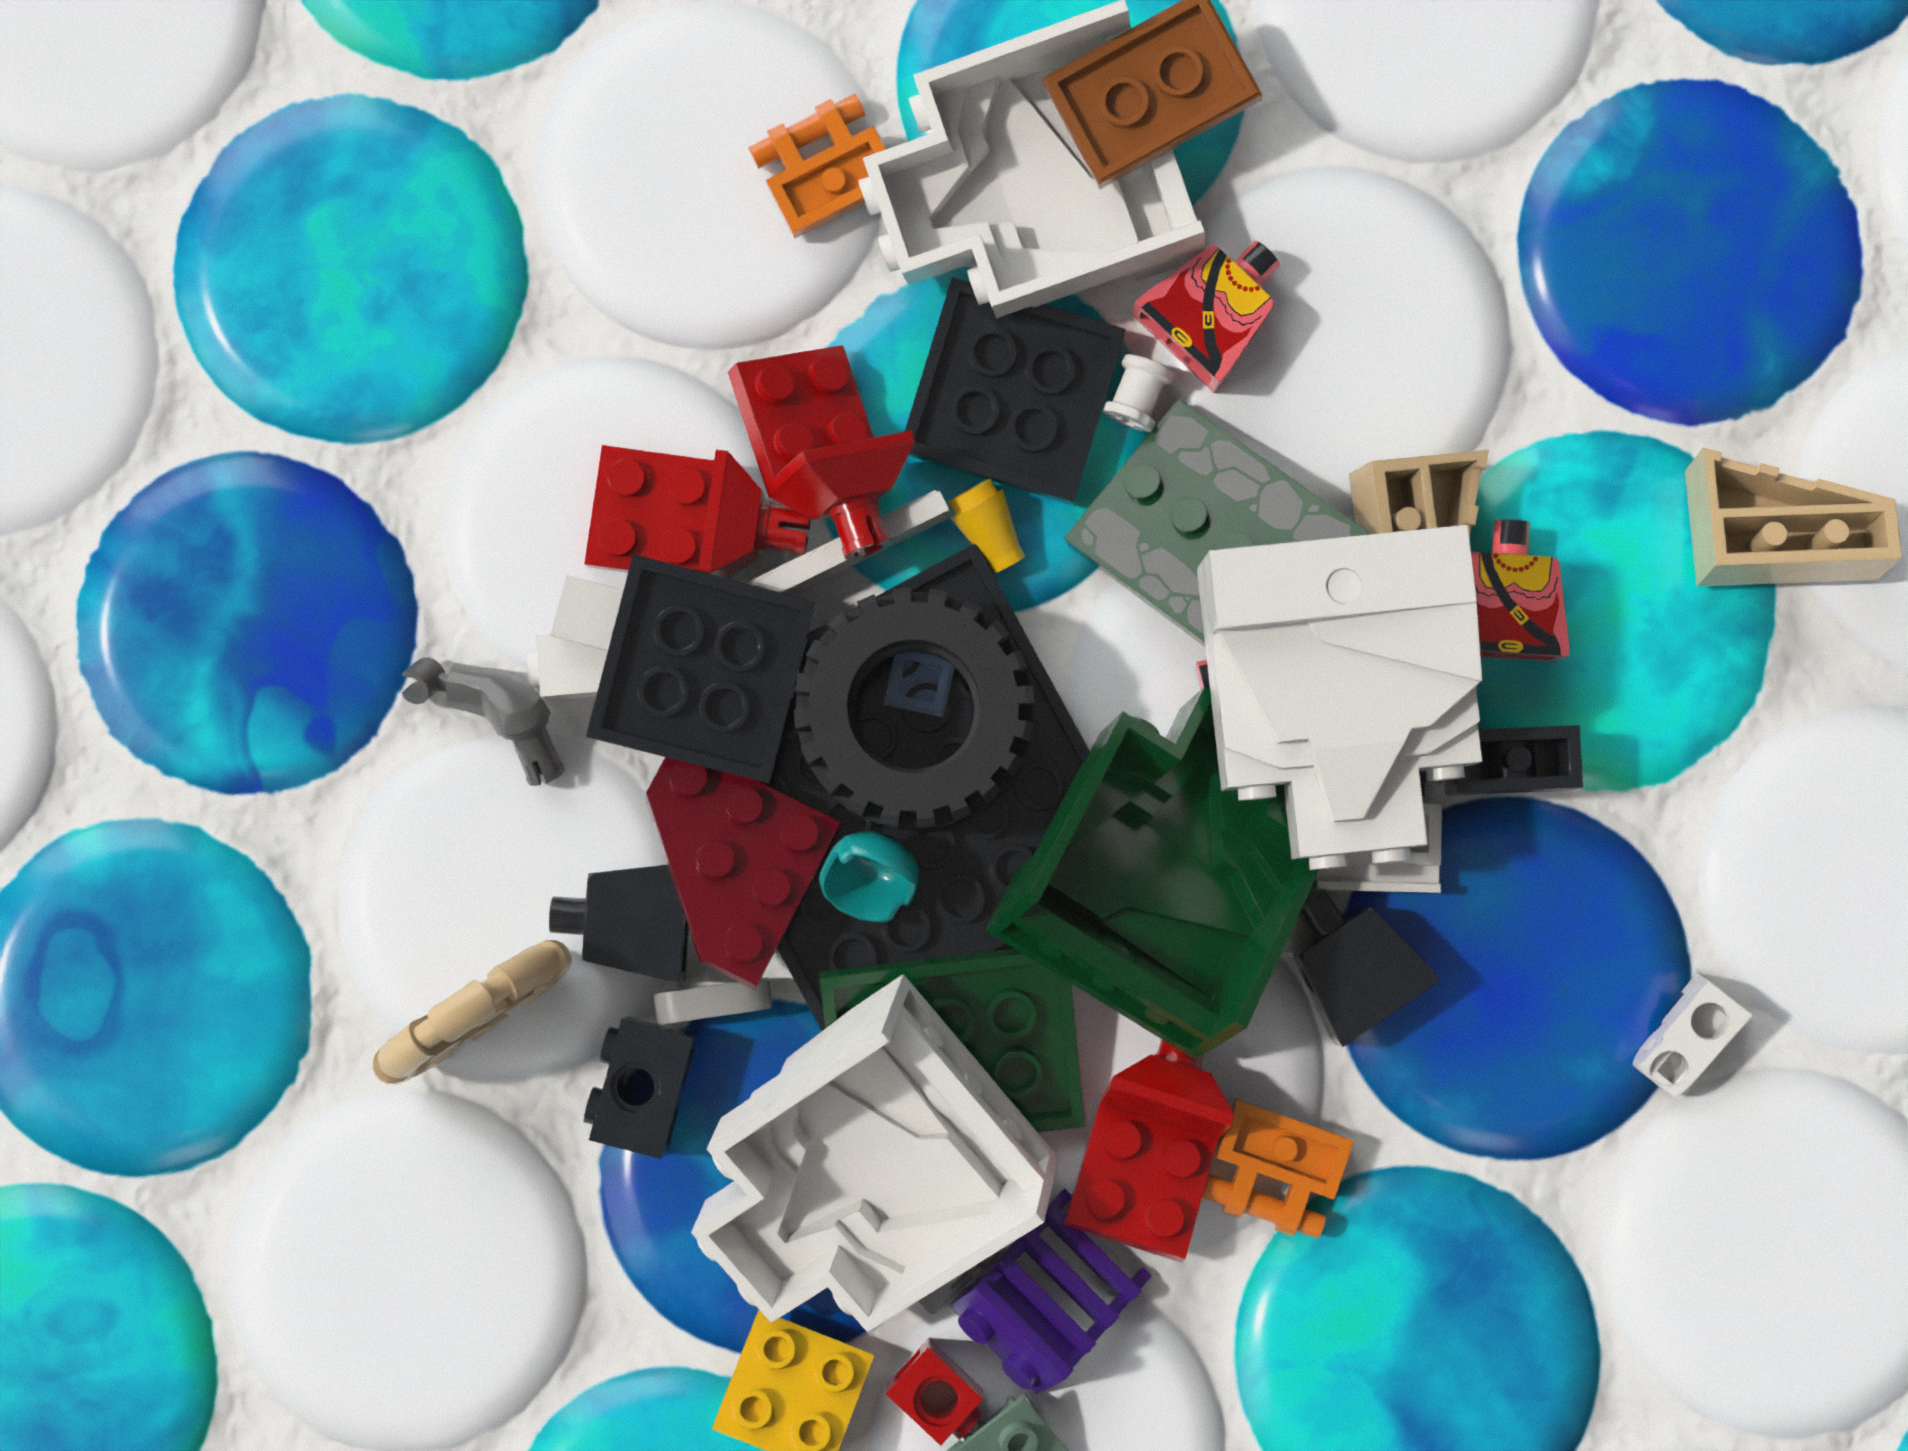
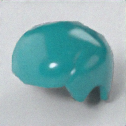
M865 830L846 835L836 843L822 868L819 882L823 896L839 911L859 920L883 923L891 921L903 904L906 906L910 905L920 883V868L915 856L897 838L877 831Z

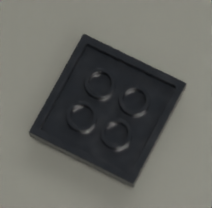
M952 277L905 431L912 432L915 441L908 456L986 480L991 479L996 483L1073 505L1126 329L1045 304L1034 308L1030 306L996 318L990 302L978 305L970 282Z
M633 554L586 738L770 783L816 602Z

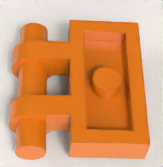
M856 94L835 104L832 99H829L815 106V114L787 128L782 123L767 131L768 138L748 147L758 169L778 159L783 164L785 170L766 179V184L794 239L865 203L859 180L869 177L863 158L886 149L874 126L851 136L846 125L866 115ZM828 135L834 146L803 161L798 149Z
M1234 1098L1231 1107L1234 1113L1232 1125L1221 1137L1215 1157L1235 1164L1237 1168L1231 1182L1209 1174L1202 1198L1223 1205L1222 1212L1241 1218L1243 1213L1274 1223L1275 1231L1286 1235L1294 1236L1296 1232L1319 1239L1325 1225L1326 1216L1305 1208L1310 1192L1333 1200L1335 1199L1354 1140ZM1258 1173L1290 1184L1283 1200L1253 1190Z

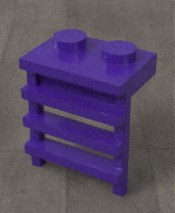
M1065 1188L1048 1204L1044 1223L1018 1238L982 1278L965 1287L948 1305L959 1316L958 1324L964 1333L973 1341L982 1345L986 1344L1003 1361L1002 1368L1005 1374L1015 1384L1024 1389H1031L1035 1394L1066 1380L1074 1371V1366L1085 1354L1092 1350L1097 1344L1098 1338L1119 1318L1118 1315L1129 1302L1140 1294L1141 1288L1152 1277L1143 1267L1130 1279L1083 1231L1063 1225L1066 1214L1062 1209L1071 1199V1194ZM1047 1226L1116 1294V1297L1109 1305L1039 1236ZM1024 1252L1094 1321L1086 1331L1016 1262Z

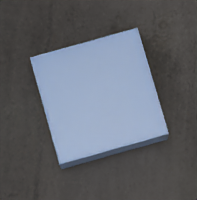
M908 652L895 655L884 706L901 710L907 709L910 712L937 718L944 717L955 667L944 659L928 653ZM914 661L920 662L918 669L912 675L902 678L903 671L910 668ZM931 683L938 686L937 692L922 690L914 694L913 697L905 696L911 688L918 684Z

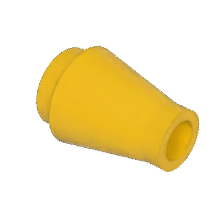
M991 479L979 483L948 501L955 514L950 519L971 544L975 543L979 547L994 574L1026 557L1018 541L1004 490L997 491Z

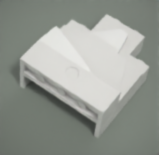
M1125 0L1116 1L913 75L919 91V95L909 98L920 133L932 130L933 133L864 157L863 160L869 177L859 180L870 215L879 212L882 214L888 234L878 237V241L890 273L900 269L908 285H912L977 262V267L967 270L978 305L990 302L996 318L1030 306L1034 308L1131 273L1135 274L1137 281L1182 266L1205 250V231L1201 220L1197 221L1173 150L1099 189L1042 84L1041 78L1131 29L1129 11Z
M1468 525L1210 550L1198 566L1197 575L1221 791L1237 790L1239 801L1277 797L1275 786L1284 785L1292 860L1309 858L1310 870L1348 866L1347 854L1372 852L1373 864L1411 860V847L1427 845L1419 771L1426 770L1427 782L1465 778L1464 766H1471L1482 762L1478 730L1480 716L1476 685L1482 681L1477 599Z
M902 974L850 1009L786 1059L779 1075L752 1092L751 1097L744 1103L721 1117L707 1150L712 1155L718 1170L725 1177L734 1181L705 1200L691 1233L697 1239L702 1252L710 1260L717 1261L737 1284L738 1290L745 1301L752 1306H757L771 1323L828 1287L832 1291L834 1300L844 1313L853 1315L861 1326L869 1332L1044 1223L1059 1157L907 977Z

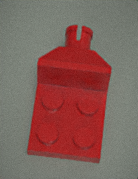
M839 345L735 363L727 373L768 497L813 520L831 517L832 521L835 522L843 546L841 549L844 558L847 560L856 559L859 556L858 551H860L861 557H866L889 547L892 542L889 533L885 530L878 509V500L893 488L915 441L911 431L879 437L873 436L844 346Z
M602 445L584 565L589 568L628 573L632 556L636 554L729 579L756 560L759 549L766 550V548L795 552L798 555L806 554L809 537H806L807 532L783 529V527L810 531L811 518L785 505L766 501L762 489L729 451L716 449L714 460Z
M1161 1039L1155 1055L1150 1054L1113 1076L1099 1098L1063 1225L1180 1263L1186 1259L1217 1142L1231 1127L1234 1113L1212 1074L1202 1070L1201 1064L1204 1055L1194 1060Z

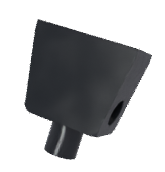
M667 865L588 873L586 898L552 897L549 911L550 933L583 935V961L671 982L686 981L689 925Z
M1325 890L1304 903L1299 918L1314 940L1295 952L1293 958L1326 1031L1335 1045L1346 1046L1440 981L1436 973L1371 907H1362L1344 918Z

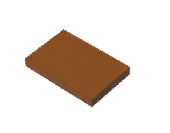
M1181 0L1041 78L1046 92L1099 189L1106 187L1262 100V93L1211 0Z

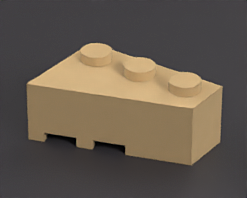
M1704 447L1685 470L1697 587L1879 580L1902 559L1896 502L1893 498L1819 478L1812 482L1779 473L1780 468L1763 463H1760L1757 467L1723 458L1721 457L1722 452Z
M1489 450L1370 461L1349 473L1355 523L1368 531L1369 534L1468 525L1470 536L1471 527L1476 525L1479 506L1475 505L1481 471L1486 469Z

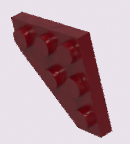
M664 758L646 791V802L658 831L667 866L679 902L682 904L699 962L756 990L841 822L759 781Z

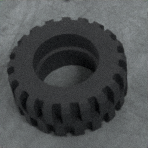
M911 587L892 589L893 594L875 598L873 594L857 601L858 606L847 614L843 615L840 612L827 624L829 629L819 641L814 640L806 654L807 662L803 672L798 674L796 683L795 728L800 738L801 750L818 781L848 810L850 809L864 819L879 825L883 824L904 830L939 828L954 824V822L977 813L1001 793L1012 780L1023 760L1031 738L1033 707L1035 704L1033 685H1030L1027 664L1021 651H1017L1009 639L1010 634L998 621L993 622L984 615L981 607L967 599L964 602L948 597V592L930 588L929 593L912 592ZM908 652L932 654L954 666L968 684L974 705L971 730L959 750L947 760L921 769L898 767L879 758L864 742L856 721L858 693L868 674L884 660Z

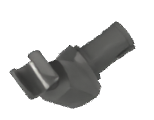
M424 657L414 662L402 673V676L418 681L412 683L402 692L403 697L408 702L422 704L437 691L446 692L448 707L486 717L498 735L512 741L529 785H541L542 781L539 775L542 773L545 782L548 783L558 778L565 771L546 729V724L549 722L551 714L549 708L534 688L508 670L454 663L449 674H445V670L440 663L430 657Z

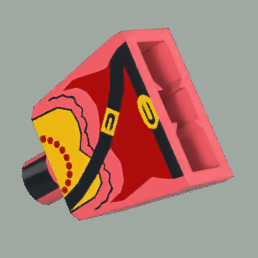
M1256 240L1235 261L1213 244L1144 293L1135 302L1132 316L1207 388L1215 393L1275 305L1274 300L1260 286L1280 267V263L1265 245Z
M1511 519L1493 521L1492 553L1471 552L1477 599L1480 657L1557 662L1569 657V639L1560 563L1558 558L1528 555L1530 522Z

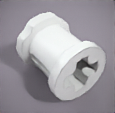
M1126 354L1121 363V366L1125 369L1113 401L1105 403L1102 413L1129 428L1152 432L1155 421L1151 418L1163 386L1171 385L1175 374L1157 362L1137 355Z

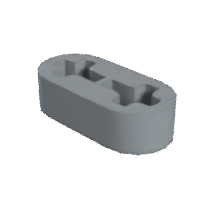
M769 977L762 978L756 990L736 981L653 994L657 1025L773 1008Z

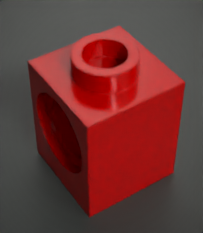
M929 1338L889 1380L886 1386L885 1394L940 1446L951 1434L958 1440L963 1438L984 1413L978 1406L983 1400V1388ZM944 1381L955 1389L957 1398L950 1407L943 1410H935L927 1406L921 1396L923 1389L931 1382Z

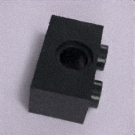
M1580 725L1478 729L1482 762L1471 766H1464L1465 778L1444 781L1445 796L1568 791L1583 788Z
M629 1016L621 1019L619 1029L609 1027L600 1054V1063L609 1065L603 1089L598 1087L592 1088L584 1113L583 1122L593 1125L589 1140L657 1159H662L666 1156L699 1035ZM630 1069H643L653 1078L654 1093L649 1101L636 1102L626 1095L623 1088V1080Z

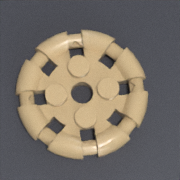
M544 940L493 967L486 975L487 979L480 983L477 980H472L465 987L433 1006L427 1015L411 1022L402 1031L388 1040L376 1052L373 1058L372 1070L375 1077L387 1085H399L448 1059L454 1053V1046L458 1048L471 1039L474 1041L492 1026L508 1017V1012L524 1002H533L554 986L569 971L572 964L569 948L563 942L557 940Z

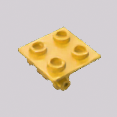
M758 1310L712 1430L765 1451H838L874 1355L782 1318H778L771 1323Z

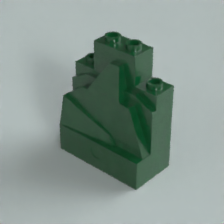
M1203 687L1180 708L1166 737L1160 735L1157 728L1150 722L1132 717L1124 711L1099 733L1085 762L1079 767L1034 855L1016 870L985 931L1195 1060L1248 1027L1320 869L1310 870L1309 858L1292 860L1287 814L1280 810L1285 801L1284 785L1275 786L1277 797L1239 801L1237 790L1221 791L1210 689Z

